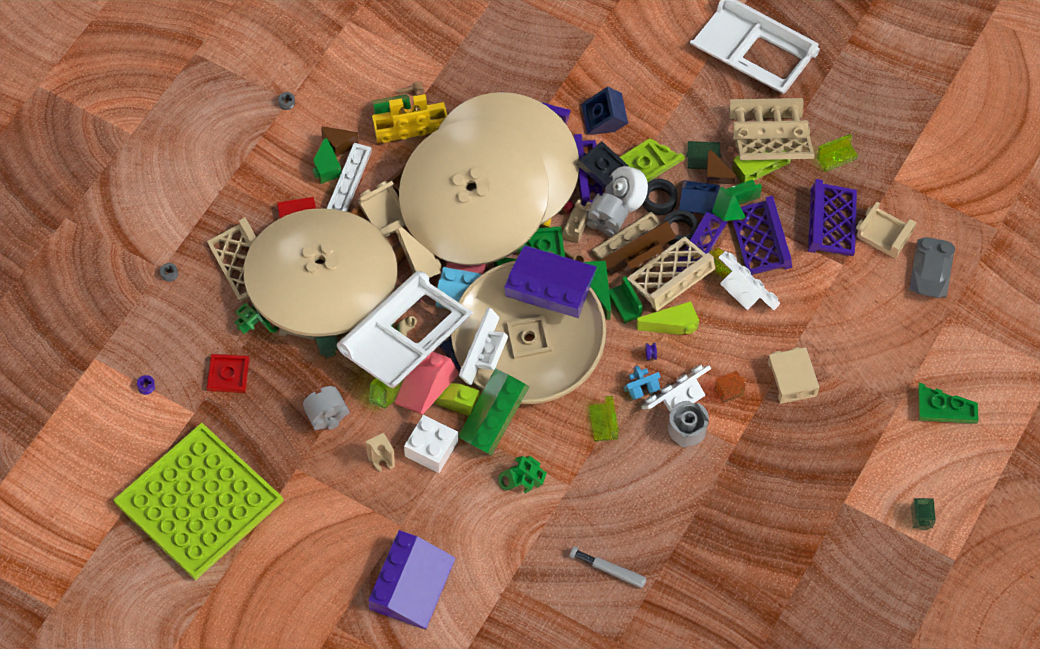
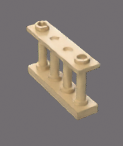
M803 98L731 99L729 118L737 119L738 121L734 122L733 139L807 138L808 120L800 121L799 118L803 114ZM745 118H755L756 121L745 122ZM763 118H774V121H763ZM781 118H792V121H782Z

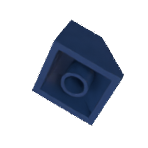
M608 86L581 104L588 135L616 132L628 124L622 93Z
M683 180L679 210H685L691 214L698 212L702 216H705L706 212L713 214L712 211L720 185Z

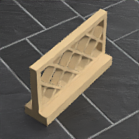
M809 126L807 138L735 139V146L738 148L740 160L814 159Z
M246 217L239 220L240 224L207 241L239 302L249 298L247 292L241 295L238 292L240 285H245L243 281L244 266L242 268L234 265L237 258L246 259V255L239 254L241 247L250 248L257 238ZM238 231L241 232L240 241L231 240L233 234ZM220 241L226 242L223 250L215 249L214 244ZM229 243L238 245L235 253L227 251ZM225 255L233 257L231 265L223 263ZM233 270L241 271L239 279L230 277Z
M683 237L627 279L631 286L650 301L652 307L658 311L715 269L714 258L709 253L705 254L689 239ZM686 244L689 247V251H679V248ZM668 256H675L674 262H664V259ZM678 256H688V261L677 262ZM691 256L701 257L698 261H691ZM660 267V272H650V269ZM663 267H674L673 272H663ZM677 267H687L682 272H676ZM639 277H646L645 283H637L635 280ZM649 277H659L658 283H648ZM662 277H672L669 282L662 283ZM647 288H658L651 295L647 292Z

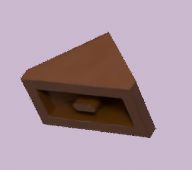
M324 126L321 128L322 140L328 139L336 157L352 149L354 143H359L358 132Z
M710 150L707 155L706 183L733 184L736 175Z

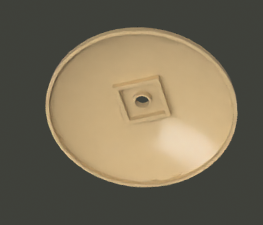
M489 93L465 101L444 119L439 129L458 121L483 119L505 124L520 132L537 149L548 175L549 199L541 224L553 218L566 205L578 179L579 166L577 163L579 162V155L569 128L549 107L535 99L520 94ZM469 183L466 189L473 191L476 189V184Z
M483 119L464 120L449 124L424 139L408 159L402 173L399 188L401 213L412 236L434 256L461 265L488 264L516 252L537 231L545 215L549 199L547 171L540 154L533 144L517 130L496 121ZM469 183L476 184V189L473 191H468L466 187Z
M336 209L303 210L278 219L257 236L247 253L244 264L245 288L257 311L277 327L305 336H332L351 331L394 292L397 280L396 257L392 246L384 234L362 217ZM319 259L325 261L323 264L315 263V261Z
M512 261L485 272L464 292L458 303L472 311L473 314L451 334L452 345L456 359L462 368L487 308H491L500 317L494 331L504 332L508 336L495 368L529 386L521 404L545 403L572 392L592 374L600 361L605 346V315L602 305L591 287L579 319L506 297L504 287L510 271L516 262ZM527 334L535 336L532 341H526L524 337ZM478 368L472 383L483 391L494 370Z

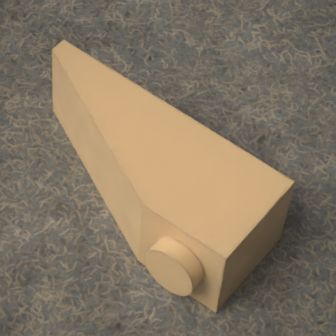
M402 227L395 230L413 274L416 271L425 272L430 278L441 273L439 270L441 269V264L438 258H435L431 252Z

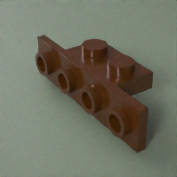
M665 221L604 256L602 260L606 261V267L611 275L626 266L630 269H637L649 258L655 259L658 257L660 252L663 251L661 246L676 238V235L668 221Z

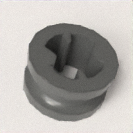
M289 92L280 94L279 107L284 110L292 109L295 105L294 95Z
M166 263L160 269L162 278L168 282L176 280L179 275L177 267L173 263ZM166 271H173V273H169L168 275H166Z

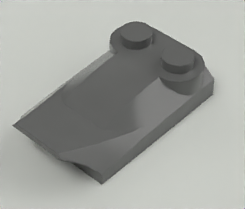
M930 237L917 240L909 291L935 298L947 297L955 246L951 242Z

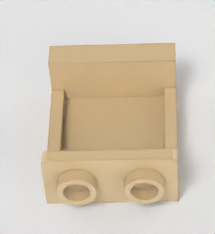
M392 181L380 183L376 186L377 189L372 192L370 189L363 192L358 200V204L367 220L377 227L385 237L395 233V230L398 228L406 227L400 209L399 197L393 188L394 184Z
M876 202L873 207L870 206L865 214L866 218L859 221L856 227L858 230L856 237L896 259L914 232L916 222L909 219L906 224L879 209L880 203Z
M796 347L785 352L776 351L769 355L767 364L773 371L779 390L778 399L780 404L818 395L820 387L806 347Z

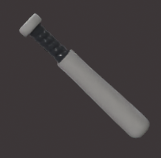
M574 546L570 552V558H578L588 562L593 567L636 587L642 588L646 583V577L599 557L594 558L579 551L578 547Z

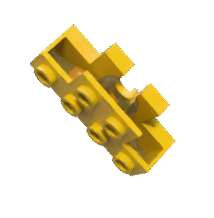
M423 94L413 96L414 105H412V108L404 109L402 98L390 100V112L372 115L377 143L424 136L437 131L447 117L444 102L427 105L426 95Z

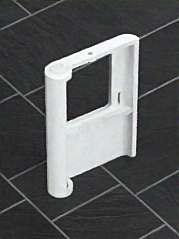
M721 0L717 12L696 38L690 41V44L782 94L786 93L812 57L815 58L820 51L817 42L738 0ZM757 38H763L801 59L786 79H781L743 58Z
M416 271L337 343V347L345 357L390 388H394L465 322L473 312L431 285L429 277L425 272ZM423 295H427L450 310L451 314L421 342L415 343L391 327V325Z

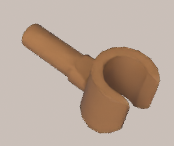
M419 81L414 82L410 87L398 89L399 94L414 91L416 95H422L425 92L422 83Z
M564 248L565 255L570 257V259H578L584 262L585 258L582 254L574 255Z

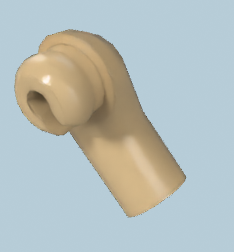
M414 316L405 318L398 324L397 331L407 337V332L415 327L417 319Z

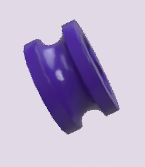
M652 343V345L645 344L646 360H650V358L657 360L656 343Z
M144 375L137 380L138 391L141 394L148 395L155 390V382L151 376ZM144 382L149 383L148 387L144 388Z

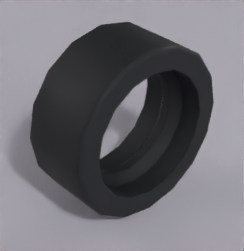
M661 178L649 181L647 183V195L642 204L649 213L652 212L658 216L670 213L675 208L678 194L676 187L670 181ZM654 190H663L671 198L665 204H657L649 199V193Z
M685 210L670 212L663 221H668L669 225L673 222L681 221L691 227V232L688 235H676V238L668 242L670 245H674L683 237L690 240L698 227L696 217Z

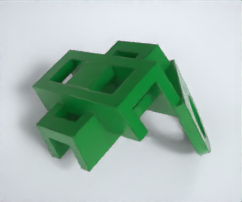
M244 303L235 311L239 318L234 323L243 334L249 329L253 330L255 328L254 325L258 321L271 333H276L279 330V327L276 325L273 329L270 322L257 311L254 305L250 307L247 303Z
M529 455L526 457H516L515 461L518 462V466L501 472L498 477L499 485L503 490H511L522 485L525 487L523 492L526 494L532 490L533 485L537 488L543 485L547 472L540 468L541 463ZM504 476H506L509 479L508 486H506L503 482Z

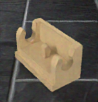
M580 200L576 201L575 207L562 232L564 239L579 243L587 225L586 212L591 202H587L586 206H582Z
M384 433L366 441L367 458L369 461H372L379 472L382 471L381 466H379V463L382 461L386 462L390 469L395 467L394 449Z

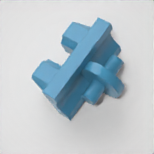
M635 366L633 368L634 373L629 374L630 380L635 378L637 380L623 387L624 391H628L632 399L636 400L644 396L641 389L643 385L647 386L650 394L659 391L660 384L658 379L661 377L659 372L643 377V375L649 373L648 369L641 370L639 366Z

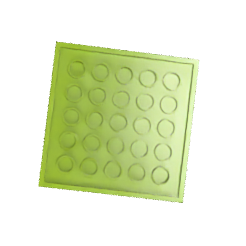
M201 423L113 501L196 581L276 509L284 499L212 431Z

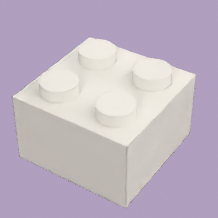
M423 415L404 445L405 457L440 473L458 443V431Z

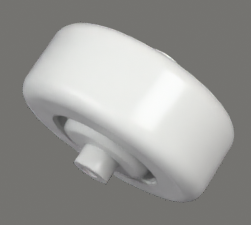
M628 166L619 167L610 175V177H613V180L605 188V193L619 198L623 201L622 206L624 208L627 206L629 212H633L643 204L648 190L647 179L638 169Z

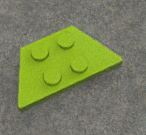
M650 138L620 156L629 165L628 167L640 170L645 175L647 183L685 160L682 153L678 154L671 151L669 147L660 145L657 141Z

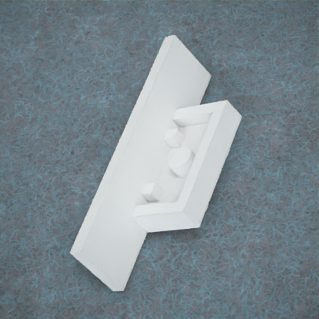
M725 251L719 257L732 270L720 284L742 306L748 310L759 298L773 310L779 306L780 302L777 296L772 292L769 293L764 288V284L751 275L748 268L741 266L737 262L733 254Z
M487 308L482 318V322L475 334L474 341L459 374L468 385H472L478 368L495 370L508 338L506 333L494 331L500 317L491 308Z
M700 364L691 369L692 373L677 378V383L672 386L669 384L663 387L661 393L657 396L654 394L645 399L646 403L641 405L642 409H651L661 401H664L671 413L673 407L679 402L690 401L695 403L705 396L696 378L711 369L710 365L702 366Z

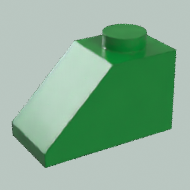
M326 138L323 140L313 160L314 168H312L314 177L319 178L321 184L340 178L342 173L341 166Z

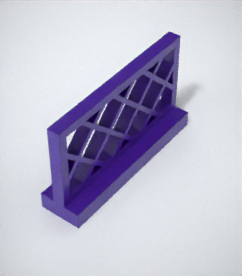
M815 179L810 189L808 252L815 253L817 250L854 256L857 190L823 184V180ZM824 191H831L834 197L829 199L824 194ZM841 195H851V201L847 203ZM838 199L843 206L838 209L832 201ZM827 205L834 211L830 215L824 210V207ZM846 208L851 213V216L846 218L840 211ZM836 214L843 221L838 225L832 219ZM828 221L833 226V229L828 231L823 226L824 222ZM844 224L850 229V233L847 235L840 228ZM835 230L842 236L838 241L831 235ZM825 237L833 243L831 246L822 245ZM845 240L850 245V249H844L839 243Z
M773 196L766 197V201L742 206L741 209L747 217L743 222L740 220L732 221L745 267L749 269L751 275L785 267V270L792 268V259ZM764 207L765 212L762 217L753 214L756 209ZM750 217L758 220L755 227L746 224ZM761 223L769 225L766 233L758 230ZM744 227L752 231L748 238L740 234ZM755 233L763 236L759 243L751 240ZM766 239L774 242L771 249L763 246ZM748 243L756 246L753 253L745 251ZM759 249L768 252L764 259L756 256ZM771 254L779 258V262L773 264L767 260ZM753 259L761 262L759 267L750 269L749 264Z

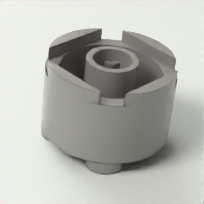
M604 193L603 196H599L597 194L586 212V224L591 229H597L606 236L613 237L614 234L619 232L629 214V209L627 206L624 208L622 206L623 201L614 195Z
M328 386L321 388L322 392L318 394L315 392L311 393L303 402L304 411L315 430L335 429L339 426V422L350 413L337 388Z
M682 401L676 404L669 417L668 432L670 437L681 447L700 443L707 433L709 422L707 410L701 404L690 401Z

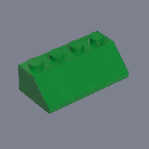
M495 368L458 437L492 456L526 395L529 386Z

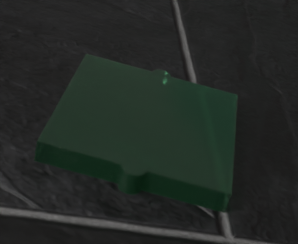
M688 141V152L686 153V157H688L687 169H706L707 155L710 150L721 158L720 142Z

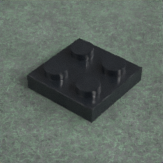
M602 141L577 163L603 189L613 180V177H610L613 171L622 166H629Z

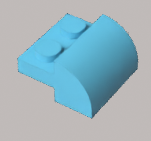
M443 267L438 289L459 302L464 292L481 274ZM436 302V307L445 308L444 306Z

